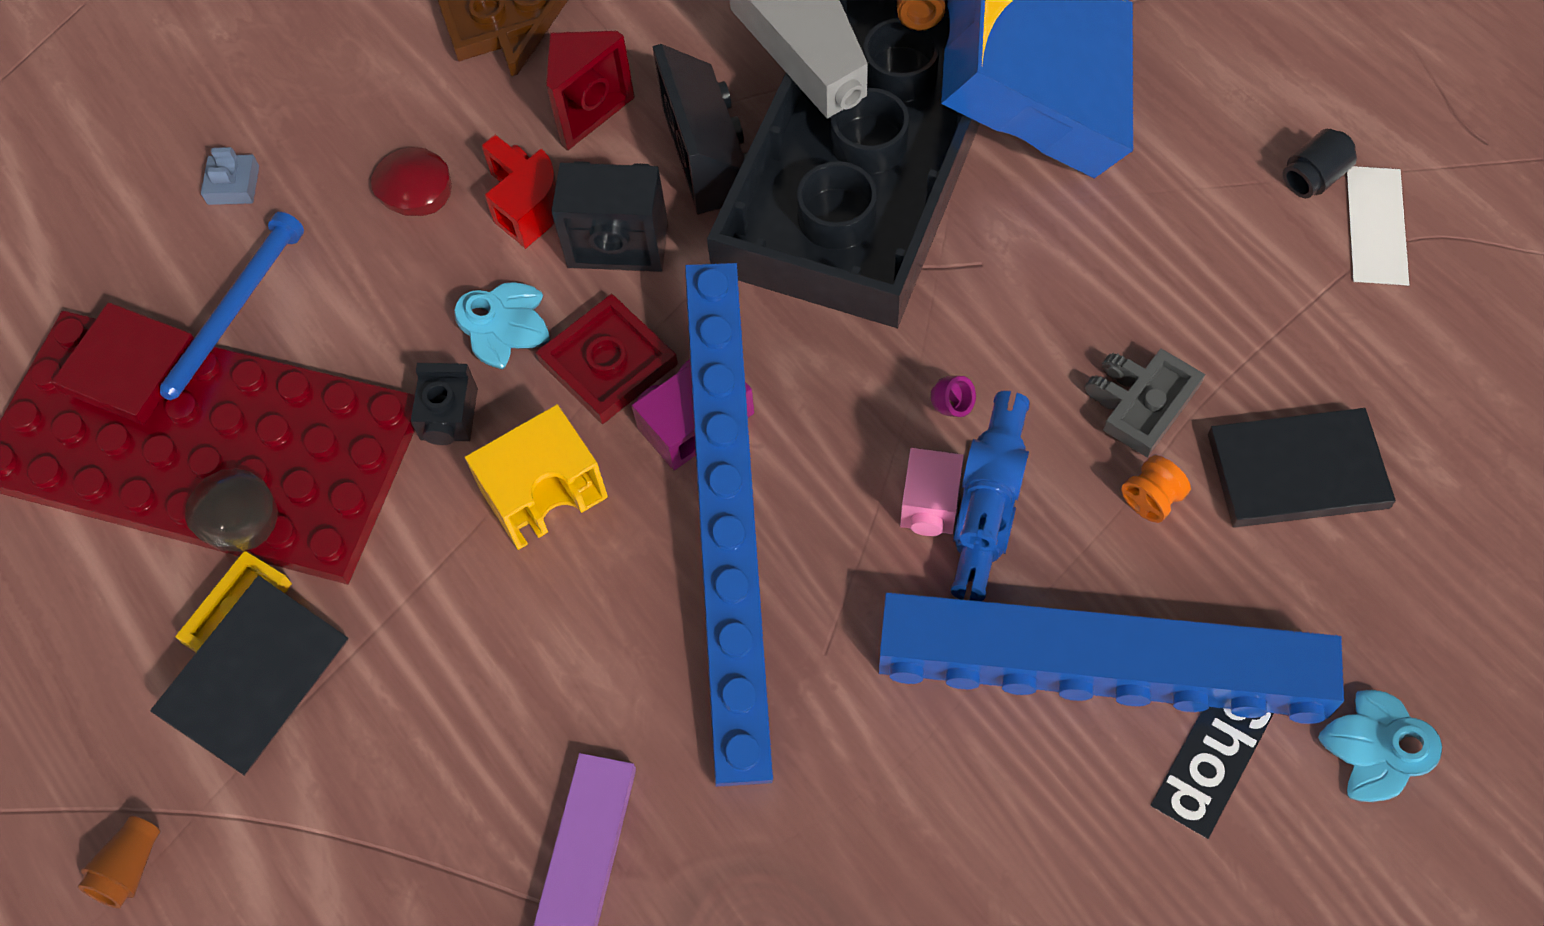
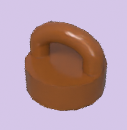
M897 0L898 17L901 23L910 29L927 30L936 26L942 20L945 14V0Z

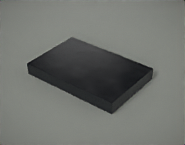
M1366 408L1211 426L1208 438L1233 528L1390 509L1396 501Z
M258 575L151 708L150 712L245 776L342 650L349 638Z

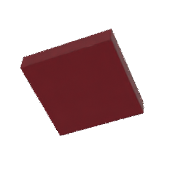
M612 293L536 352L539 362L602 425L678 364L676 353Z
M108 302L51 383L61 393L145 425L163 398L160 394V385L191 344L194 337L191 333Z

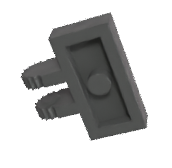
M1162 348L1146 369L1130 359H1125L1124 356L1118 353H1109L1102 362L1104 372L1123 386L1131 387L1130 390L1127 391L1112 381L1109 382L1106 378L1097 375L1089 379L1085 385V390L1090 395V398L1098 401L1102 406L1107 409H1115L1106 420L1103 431L1148 458L1199 389L1206 374Z

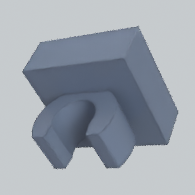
M231 147L212 148L211 153L213 156H208L201 190V195L207 205L253 203L259 172V164L255 156L236 155Z

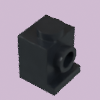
M417 363L416 373L418 380L411 423L419 439L435 445H449L453 441L470 442L478 388L468 364Z

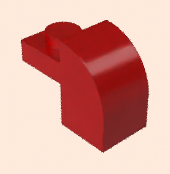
M495 134L481 145L490 173L499 181L496 186L485 194V198L494 223L526 249L555 223L552 215L557 182L554 168L549 156L543 149L538 150L529 158L518 145L510 146Z

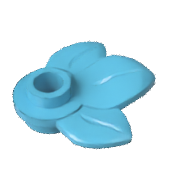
M511 282L501 284L491 292L474 290L462 295L456 303L455 320L460 329L470 336L472 352L480 361L492 367L504 369L508 363L511 348L541 347L550 340L544 320L534 311L542 301L543 294L530 285ZM481 308L489 313L479 316L474 314L472 309Z
M1357 691L1355 698L1357 715H1345L1336 718L1319 733V741L1328 751L1346 763L1354 765L1348 781L1347 796L1350 799L1362 802L1383 801L1398 796L1405 788L1410 776L1424 775L1433 770L1439 763L1442 754V742L1437 731L1427 722L1411 718L1399 699L1383 691ZM1414 737L1422 743L1423 748L1417 753L1410 754L1400 748L1399 742L1403 738Z

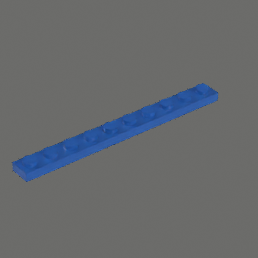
M737 263L685 265L715 787L768 784L773 781Z

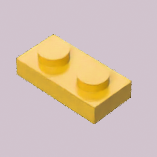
M244 551L175 637L183 645L197 652L258 575L283 593L288 590L292 583L286 575Z

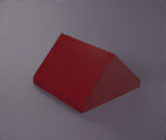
M618 31L550 33L546 86L561 145L567 151L635 98L624 36Z

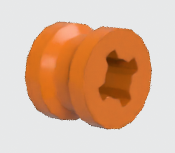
M1153 455L1143 463L1142 473L1139 476L1130 477L1122 485L1121 491L1128 505L1136 513L1150 522L1160 523L1170 514V505L1173 502L1183 501L1190 493L1191 486L1187 476L1177 465L1162 456Z

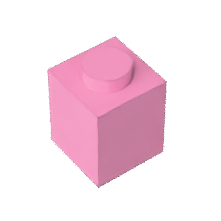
M910 448L900 527L911 528L913 532L923 536H937L941 533L953 534L964 455Z

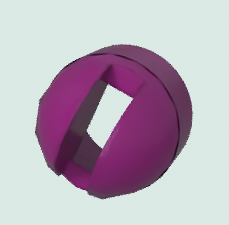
M946 376L939 379L935 387L932 388L930 398L934 409L940 414L950 417H964L972 411L975 405L976 391L969 378L965 376Z

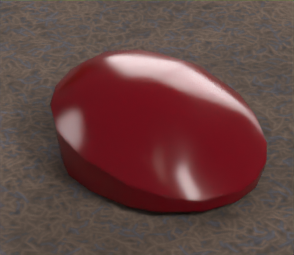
M409 147L391 153L378 164L371 178V188L375 196L388 209L405 216H425L436 213L446 204L451 196L452 181L448 165L438 154L425 148Z

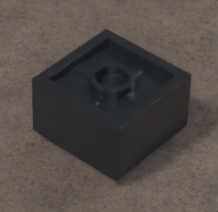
M586 161L560 163L552 215L567 268L662 272L668 219L659 167L639 163L633 165L590 164V162Z

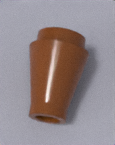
M129 816L123 827L83 867L81 873L84 877L78 885L79 890L102 904L113 908H121L126 898H134L153 844L160 834V830L142 818Z

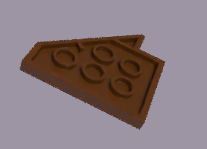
M437 0L458 62L502 49L511 76L518 75L568 2V0Z

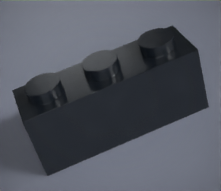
M664 44L652 46L662 109L697 215L721 209L748 153H743L740 144L744 143L740 120L738 116L730 117L727 110L732 108L727 84L725 81L717 82L710 63Z

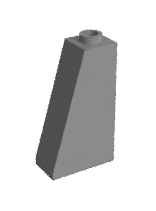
M730 0V10L826 118L833 116L843 109L854 107L862 98L867 96L868 63L840 0Z

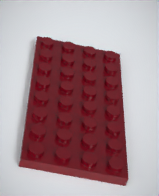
M61 311L0 420V494L236 556H241L246 551L266 564L349 585L415 432L411 423L415 395L214 347L180 396L173 400H167L163 397L145 425H142L61 393L51 383L96 320V318Z

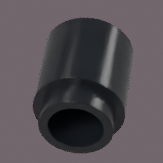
M1329 128L1321 130L1288 159L1287 167L1282 173L1287 187L1301 198L1307 199L1313 195L1322 194L1356 164L1357 155L1353 140L1342 131Z

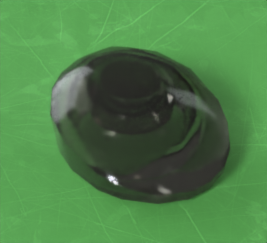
M237 468L223 469L205 477L196 486L185 505V520L188 528L201 541L221 551L241 552L256 548L274 530L278 516L276 500L266 483L252 472Z

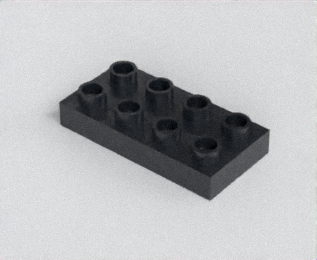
M840 0L868 63L867 96L862 98L854 107L843 109L833 116L826 118L791 77L785 73L707 237L710 264L737 263L738 281L898 329L980 123L941 104L944 51L950 32L948 0H945V14L942 20L936 26L927 30H914L903 25L898 17L897 0Z

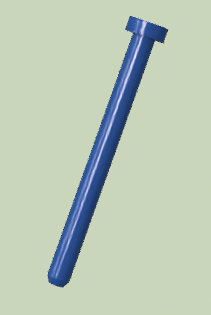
M277 212L268 223L271 233L160 385L162 397L167 400H173L180 396L287 243L296 244L302 237L304 228L295 217L285 212Z

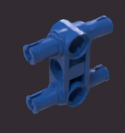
M1011 391L996 393L988 430L984 431L977 439H973L962 483L964 493L953 537V542L956 543L960 558L950 591L954 597L964 600L968 582L971 581L973 585L969 600L984 601L992 562L996 561L1002 554H1006L1016 511L1014 503L1019 497L1029 451H1026L1024 441L1021 439V434L1030 402L1026 396L1020 393H1016L1012 411L1008 410Z

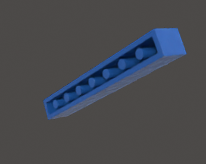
M886 593L879 674L890 675V679L899 683L917 684L922 682L924 678L944 680L948 686L956 689H975L980 684L1002 686L1003 691L1015 695H1030L1035 693L1036 690L1059 692L1060 697L1074 701L1089 700L1094 695L1114 697L1116 702L1126 706H1145L1150 704L1151 701L1173 703L1175 709L1185 712H1201L1209 707L1231 709L1233 715L1244 718L1262 717L1268 712L1289 715L1291 721L1304 724L1320 723L1325 719H1329L1344 702L1342 638L1338 635Z

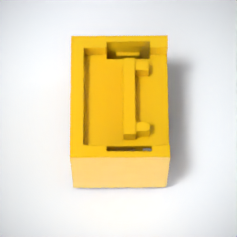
M558 404L465 456L481 493L517 550L528 545L519 530L522 527L530 524L538 538L548 533L544 517L554 507L570 505L583 513L608 498L598 463Z

